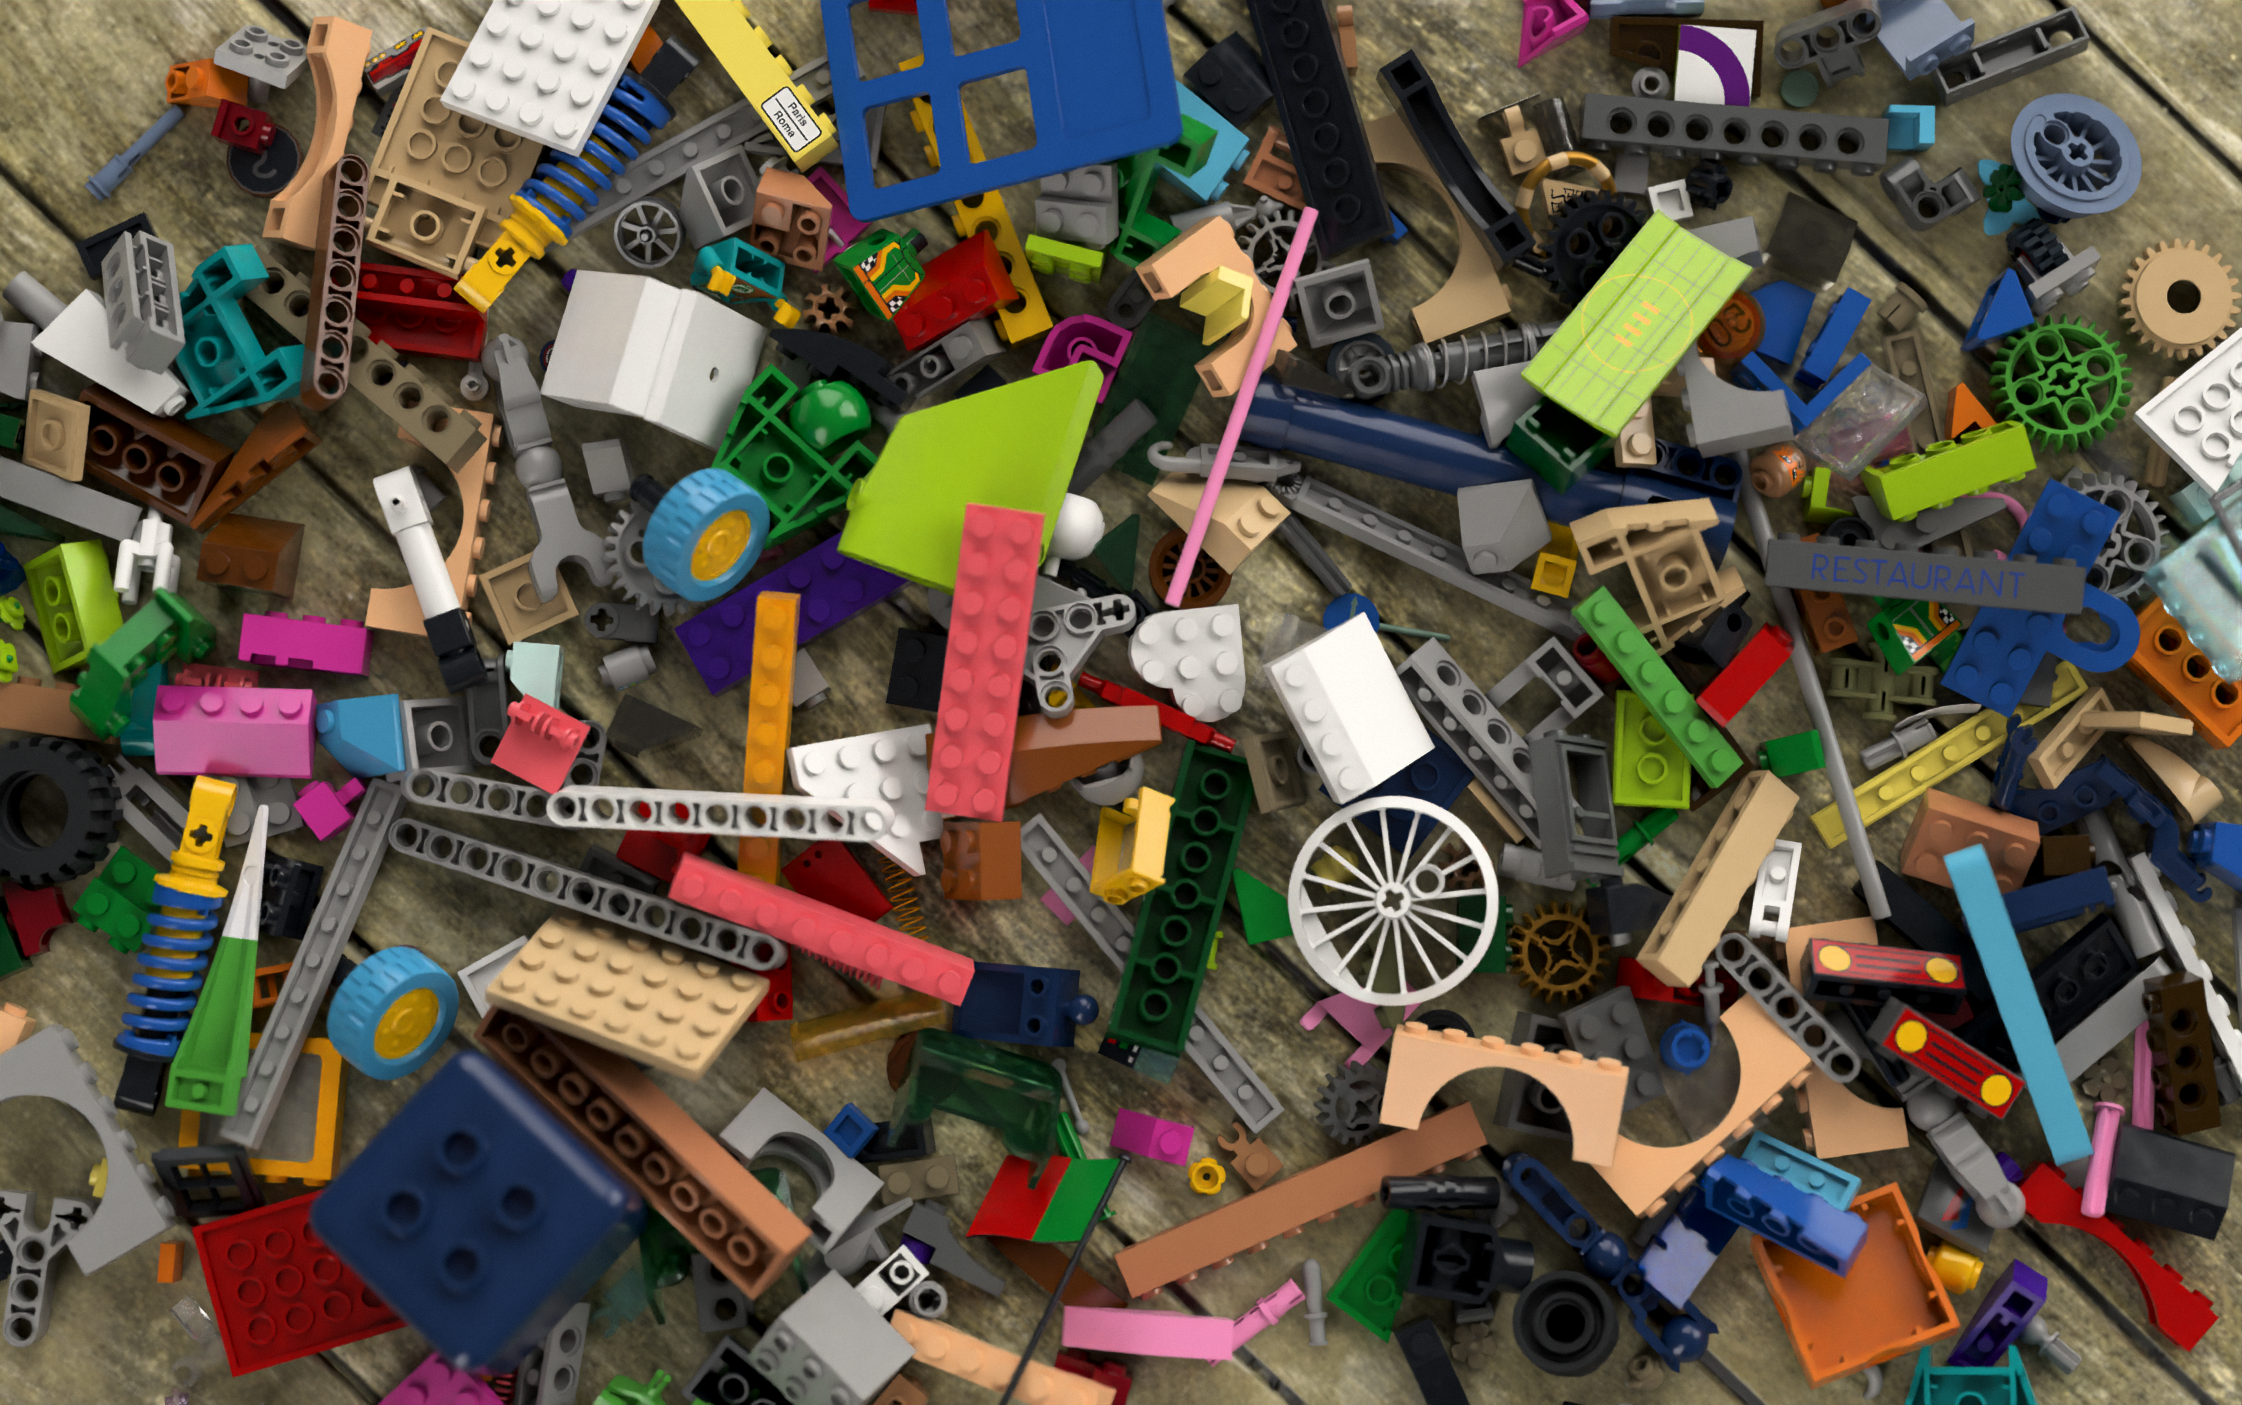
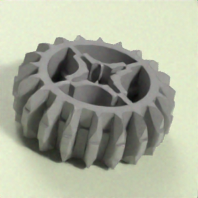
M1274 210L1272 223H1269L1265 215H1260L1258 217L1260 230L1251 223L1246 227L1252 239L1246 236H1239L1238 243L1247 249H1241V251L1247 254L1252 262L1255 249L1266 238L1272 256L1263 263L1262 267L1256 270L1254 267L1253 271L1260 283L1270 291L1272 297L1275 288L1266 284L1262 279H1269L1275 276L1280 277L1284 264L1274 266V263H1277L1279 258L1277 253L1279 251L1286 258L1291 245L1286 244L1277 233L1295 235L1299 223L1294 221V210L1288 211L1287 220H1281L1279 210ZM1313 229L1302 261L1308 255L1314 253L1316 260L1314 273L1335 268V264L1324 261L1326 259L1322 258ZM1299 270L1297 272L1296 278H1299L1301 276ZM1294 281L1293 289H1291L1287 301L1290 312L1296 311V300L1299 299Z

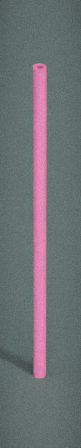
M1304 207L1164 601L1169 605L1180 606L1293 287L1294 279L1296 278L1319 211L1314 208Z

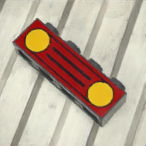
M1890 996L1866 1036L1878 1043L1874 1048L1876 1052L1892 1062H1895L1898 1056L1907 1061L1905 1070L1922 1081H1925L1928 1075L1938 1081L1935 1089L1954 1101L1958 1095L1966 1098L1969 1101L1965 1107L1983 1119H1986L1988 1114H1991L2002 1121L2027 1083L2024 1079Z

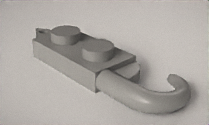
M1161 441L1149 447L1147 457L1153 466L1161 470L1200 474V477H1209L1220 444L1200 443V446L1189 449L1185 458L1159 454V451L1173 447L1171 442ZM1236 446L1225 479L1248 480L1253 483H1262L1264 481L1276 482L1277 477L1300 472L1301 462L1263 447Z

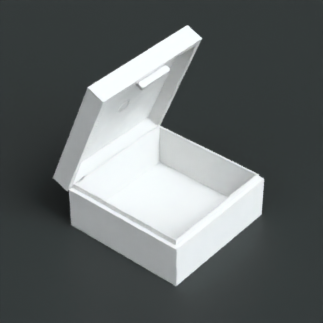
M577 270L540 394L578 408L644 417L643 419L714 452H718L747 387L752 383L768 328L699 292L687 289L679 290L647 276ZM714 368V376L710 380V372Z

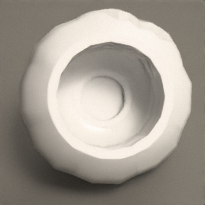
M1066 492L1046 553L1042 574L1057 577L1061 559L1073 561L1088 557L1101 543L1105 523L1103 522L1102 512L1096 502Z

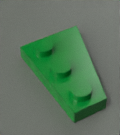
M1402 1209L1387 1210L1325 1295L1330 1302L1386 1343L1389 1342L1392 1333L1391 1327L1396 1312L1400 1309L1403 1300L1402 1294L1404 1290L1395 1284L1408 1220V1214Z

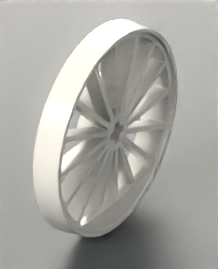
M1382 796L1370 798L1351 804L1330 816L1313 832L1304 844L1297 857L1290 878L1288 892L1289 917L1293 934L1304 957L1311 967L1331 986L1352 998L1371 1004L1384 1006L1416 1004L1433 999L1455 987L1472 972L1485 954L1492 939L1498 916L1499 901L1496 876L1491 861L1478 838L1461 820L1450 812L1430 802L1411 797ZM1387 809H1403L1415 812L1396 882L1393 879L1386 819ZM1371 811H1380L1388 883L1384 880L1351 821L1356 816ZM1421 814L1430 816L1446 825L1447 829L1405 882L1401 884ZM1346 823L1381 887L1323 842L1324 839L1337 827ZM1452 832H1455L1465 842L1472 853L1470 856L1442 871L1435 865L1427 864ZM1320 847L1377 893L1307 874L1306 868L1314 852ZM1473 860L1477 861L1483 876L1484 888L1441 893L1445 885L1444 876ZM1423 871H1431L1438 878V887L1431 893H1423L1416 886V878ZM1303 880H1310L1375 900L1313 907L1303 885ZM1391 890L1394 895L1400 893L1403 895L1404 899L1400 901L1401 909L1395 912L1392 907L1386 909L1383 907L1382 903L1387 900L1385 895L1387 891ZM1485 894L1484 923H1478L1415 905L1412 902ZM1375 906L1374 909L1329 934H1326L1316 914ZM1410 909L1480 929V937L1471 954L1466 956L1413 914ZM1379 913L1342 960L1330 939ZM1405 915L1461 958L1463 964L1450 976L1440 980ZM1383 918H1385L1366 988L1362 989L1346 965ZM1398 919L1402 922L1435 981L1433 986L1416 992H1407ZM1391 920L1393 921L1400 994H1383L1371 991Z

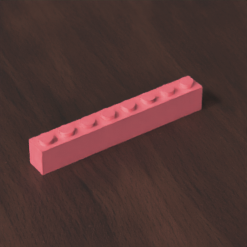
M686 851L682 855L670 886L668 898L961 1006L975 972L974 959Z

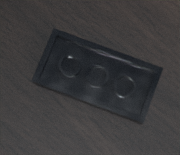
M903 627L899 628L886 703L938 713L948 636ZM1050 655L1043 657L1039 663V667L1045 672L1048 671ZM1023 679L1018 716L1040 713L1041 706L1037 688Z

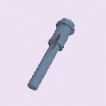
M174 105L121 156L116 153L114 158L93 178L89 175L87 177L89 181L84 186L100 202L106 197L110 199L111 195L109 193L130 173L134 172L131 167L186 115Z

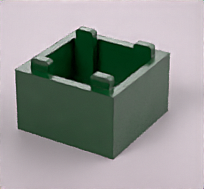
M1544 396L1514 422L1506 447L1563 495L1613 451L1619 435L1617 438H1614L1599 431L1547 396Z

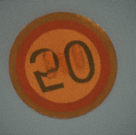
M1738 289L1698 337L1697 348L1707 358H1714L1715 362L1722 364L1738 363L1751 351L1755 353L1763 341L1766 330L1765 315L1759 302L1748 292Z

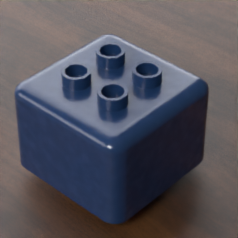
M466 1050L457 1052L449 1057L320 1193L311 1206L309 1220L314 1233L450 1365L460 1371L489 1376H504L514 1371L641 1235L649 1222L650 1210L646 1199L507 1068L479 1052Z

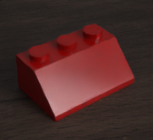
M984 229L921 265L925 272L924 279L894 315L893 320L908 351L924 350L968 321L983 319L1019 299L988 229Z

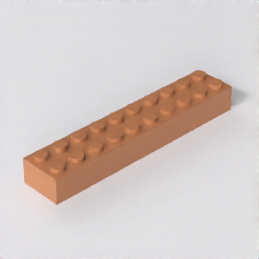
M495 1005L490 1006L473 1037L746 1295L754 1301L781 1278L813 1232L623 1054Z

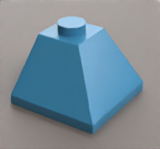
M398 694L342 699L316 705L317 715L315 722L319 731L320 744L353 777L364 779L406 771Z

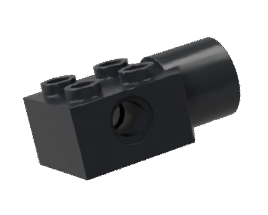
M1409 1209L1395 1284L1407 1293L1482 1304L1491 1291L1520 1295L1532 1280L1535 1260L1534 1248L1530 1241L1498 1236L1497 1229L1483 1219L1422 1209Z

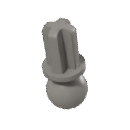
M2037 1315L2031 1319L2018 1335V1338L2024 1344L2041 1347L2037 1355L2039 1357L2043 1355L2047 1357L2065 1374H2071L2081 1363V1356L2058 1338L2060 1333L2056 1331L2050 1336L2045 1321Z

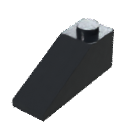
M1623 877L1599 879L1600 886L1585 889L1591 935H1617L1654 928L1673 896L1639 883H1623Z
M1427 1313L1392 1329L1427 1405H1470L1441 1339Z

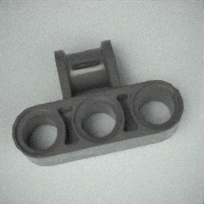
M1849 0L1786 24L1776 34L1774 48L1776 61L1779 65L1788 69L1799 68L1816 61L1829 89L1835 87V82L1856 74L1859 77L1866 75L1857 45L1870 41L1879 34L1882 26L1880 4L1877 0ZM1861 13H1868L1874 17L1873 21L1867 24H1860L1854 18ZM1824 27H1832L1838 33L1833 37L1825 38L1818 32ZM1788 41H1796L1802 47L1797 51L1791 52L1785 50L1782 45Z

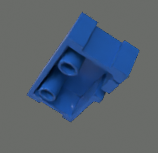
M1850 287L1843 294L1839 295L1836 302L1829 309L1827 318L1819 333L1805 352V357L1793 378L1814 390H1818L1820 385L1828 380L1871 302L1870 298Z

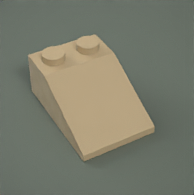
M1171 472L1148 493V496L1189 534L1208 477H1200V474ZM1225 479L1201 547L1231 575L1276 531L1291 512L1264 486L1248 480Z

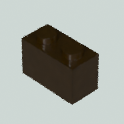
M2089 835L2040 837V846L2026 877L2073 875L2091 870V866H2095L2096 863L2095 845L2090 843Z

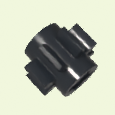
M1703 160L1701 167L1693 168L1688 173L1685 181L1686 191L1693 195L1690 203L1702 208L1707 207L1715 210L1717 204L1726 202L1733 188L1732 180L1725 176L1728 167Z

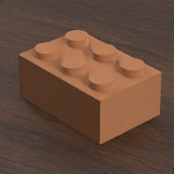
M1927 787L1900 850L1901 873L1954 889L1943 856L1981 843L2000 894L2021 889L2041 843L2038 822Z

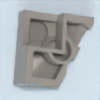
M1531 361L1478 370L1472 374L1471 381L1482 410L1479 420L1490 449L1500 446L1502 440L1510 434L1514 422L1545 396L1521 378V373Z

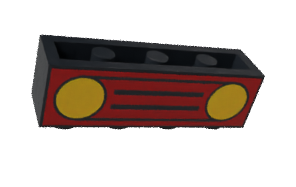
M1809 938L1800 960L1804 999L1884 1007L1890 996L1914 1011L1956 1015L1967 992L1962 955Z

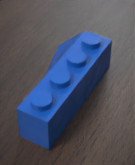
M1727 1154L1710 1166L1706 1172V1208L1843 1278L1847 1276L1867 1242L1868 1224L1864 1223L1860 1216L1851 1211H1841L1829 1205L1818 1194H1807L1795 1188L1789 1180L1782 1176H1771L1759 1170L1755 1163L1746 1158L1738 1159Z

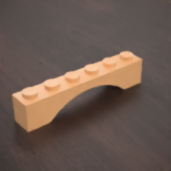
M336 16L314 17L305 53L312 71L316 90L317 115L314 135L308 154L296 176L283 191L270 200L262 234L263 238L299 250L315 251L323 178L325 173L345 155L344 150L348 133L351 131L354 122L353 111L356 99L362 89L361 77L365 61L371 50L370 39L372 30Z
M895 1309L890 1325L917 1351L912 1358L1004 1394L1022 1356L972 1337L937 1319L925 1320L918 1318L911 1310ZM1029 1360L1011 1397L1029 1405H1111L1116 1390L1082 1376Z

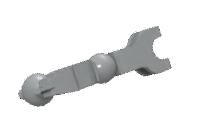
M507 333L498 335V337L490 340L483 348L481 361L486 374L494 382L498 414L502 420L513 456L516 458L515 474L519 482L527 488L525 495L539 541L528 564V572L536 595L543 603L553 601L558 591L556 567L564 562H577L584 566L591 582L598 587L611 585L613 576L605 575V572L611 567V563L602 560V556L607 553V548L602 544L603 540L598 535L585 530L580 525L565 479L562 478L564 471L563 461L559 454L551 448L553 440L541 401V394L529 370V352L526 346L517 338L509 336Z
M1833 1010L1824 1015L1829 1023L1858 1052L1861 1059L1873 1062L1890 1085L1845 1013ZM1900 1058L1906 1067L1908 1062ZM1910 1073V1079L1898 1087L1890 1085L1902 1103L1907 1101V1113L1910 1120L1918 1128L1929 1131L1926 1137L1949 1169L1955 1181L1975 1200L1976 1211L1980 1219L1995 1229H2008L2015 1226L2023 1218L2026 1210L2023 1193L2014 1183L2006 1180L1993 1152L1986 1146L1960 1111L1956 1114V1101L1935 1089L1937 1083L1934 1082L1936 1080L1929 1075L1925 1081H1922Z

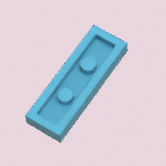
M1758 1130L1753 1134L1741 1158L1752 1161L1758 1166L1759 1170L1771 1176L1779 1175L1786 1178L1795 1188L1807 1194L1815 1193L1820 1195L1829 1205L1841 1211H1848L1862 1185L1860 1178Z

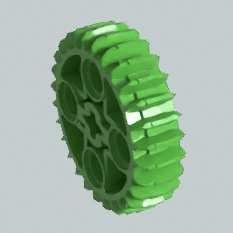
M2064 313L2061 315L2058 324H2054L2051 315L2048 314L2043 321V327H2041L2034 318L2035 322L2028 326L2029 331L2025 328L2015 334L2017 339L2009 335L2004 342L2007 349L2000 347L1996 353V358L2000 361H1994L1990 371L1998 375L1991 376L1988 381L1989 386L1999 388L1993 390L1989 395V400H2001V403L1995 407L1994 414L2006 412L2007 416L2003 422L2013 420L2024 424L2029 443L2031 444L2034 439L2040 441V452H2043L2048 443L2053 444L2054 453L2057 455L2060 453L2063 444H2067L2070 453L2073 454L2078 448V441L2087 450L2092 446V437L2099 443L2102 442L2106 437L2104 429L2110 433L2114 432L2117 428V423L2114 419L2121 421L2126 414V411L2121 407H2127L2131 402V397L2123 393L2130 392L2134 383L2123 380L2131 375L2132 368L2120 367V365L2126 361L2128 355L2127 353L2115 355L2114 352L2118 348L2120 341L2117 340L2109 345L2105 342L2109 330H2105L2099 335L2094 333L2096 321H2093L2086 329L2081 327V316H2078L2072 325L2067 324V315ZM2064 339L2079 343L2090 351L2071 357ZM2041 343L2047 344L2053 349L2054 355L2050 357L2042 356L2037 352L2035 346ZM2024 353L2025 360L2032 374L2012 382L2014 367L2020 356ZM2090 363L2099 364L2104 369L2105 375L2098 377L2090 374L2087 365ZM2045 371H2048L2044 379L2040 381ZM2056 378L2059 383H2069L2065 390L2061 385H2052ZM2109 386L2106 404L2102 411L2097 414L2096 407L2089 394ZM2081 387L2076 397H2073L2077 389ZM2028 392L2034 398V404H2021L2016 398V393ZM2049 410L2057 429L2045 427L2032 420L2031 417ZM2071 411L2081 413L2085 418V424L2075 425L2071 423L2067 413Z

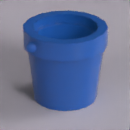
M1680 1019L1678 1023L1671 1025L1664 1031L1660 1039L1659 1051L1662 1060L1668 1067L1684 1072L1685 1075L1689 1076L1691 1071L1698 1070L1706 1063L1710 1055V1042L1708 1035L1701 1027L1693 1023H1686L1684 1019Z

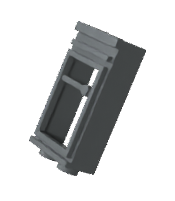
M1565 730L1545 732L1543 734L1544 738L1529 743L1545 878L1552 879L1570 873L1572 881L1589 878L1590 884L1595 885L1600 883L1599 879L1624 877V868L1618 866V858L1620 856L1619 851L1616 850L1618 840L1607 753L1604 748H1608V742L1593 740L1590 734L1569 736ZM1567 756L1574 757L1580 806L1574 808ZM1582 817L1584 836L1576 834L1575 819Z

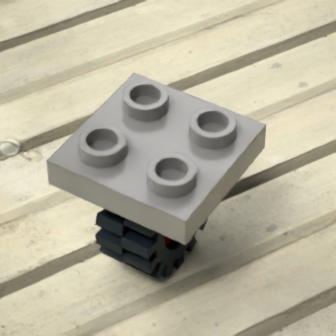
M2032 218L2006 235L2007 248L2013 254L2011 258L2015 262L2014 266L2028 286L2024 295L2032 314L2036 313L2038 317L2043 316L2057 306L2056 300L2064 294L2068 293L2072 297L2084 290L2089 285L2088 280L2096 274L2094 269L2099 263L2101 256L2093 245L2074 257L2054 232L2051 233L2049 226L2046 223L2043 224L2039 218Z

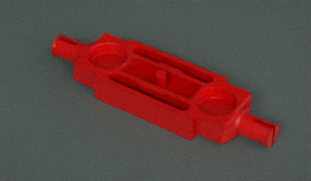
M1085 671L1082 672L1077 686L1098 694L1097 696L1101 700L1117 707L1157 705L1160 710L1161 727L1194 740L1203 746L1209 747L1211 745L1231 754L1237 741L1217 732L1215 728L1196 720V718L1128 687H1122L1106 679H1099Z

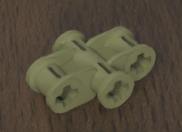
M1868 643V650L1872 651L1871 662L1847 658H1829L1828 665L1832 666L1830 689L1826 690V697L1866 700L1867 711L1862 713V720L1896 722L1897 716L1893 714L1894 703L1917 707H1936L1933 691L1934 679L1936 675H1939V668L1912 665L1901 675L1897 676L1877 643Z

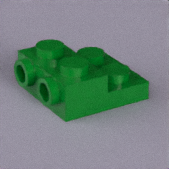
M120 846L100 876L93 878L72 909L80 914L76 919L77 922L95 933L99 928L111 936L108 943L126 955L130 950L134 953L143 952L147 945L142 943V935L146 932L155 934L157 926L147 923V915L151 912L160 914L162 905L154 904L151 900L156 883L154 881L155 874L162 872L127 847Z

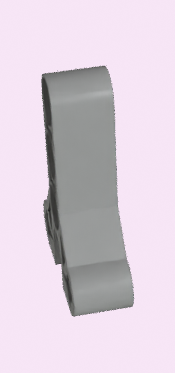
M21 1189L0 1190V1202L4 1201L11 1208L20 1209L5 1213V1210L0 1208V1233L13 1254L3 1322V1336L10 1345L25 1347L40 1341L46 1335L58 1259L69 1248L66 1242L77 1235L96 1213L100 1206L96 1201L65 1195L54 1198L50 1223L44 1230L37 1226L34 1220L38 1192ZM81 1211L83 1216H87V1223L81 1224V1220L76 1219L75 1216H68V1214ZM34 1240L40 1242L44 1248V1256L40 1261L35 1260L30 1253V1247ZM28 1279L33 1280L38 1286V1295L35 1299L29 1298L24 1291V1286ZM22 1318L31 1322L33 1331L29 1338L24 1337L19 1331L18 1324Z

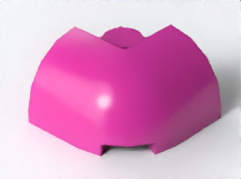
M1083 314L1068 317L1055 325L1047 336L1032 372L1035 375H1039L1079 362L1093 360L1097 363L1104 377L1096 401L1097 404L1103 405L1113 380L1125 358L1133 332L1096 316Z

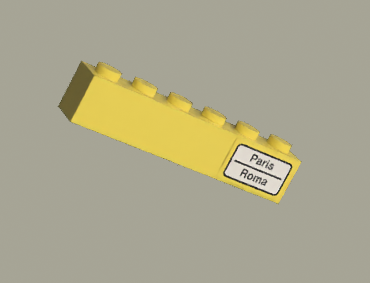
M674 0L802 173L839 147L832 136L837 132V129L824 112L817 116L810 107L816 101L803 83L796 87L790 80L789 76L794 74L783 56L781 54L776 58L772 56L767 48L773 43L760 26L752 29L746 21L751 14L741 0Z

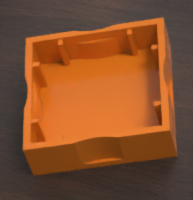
M1897 1182L1857 1196L1852 1201L1848 1211L1857 1214L1863 1219L1864 1223L1868 1224L1867 1242L1845 1278L1759 1234L1751 1238L1750 1249L1811 1390L1954 1336L1961 1326L1938 1274L1934 1271L1924 1254L1919 1231Z

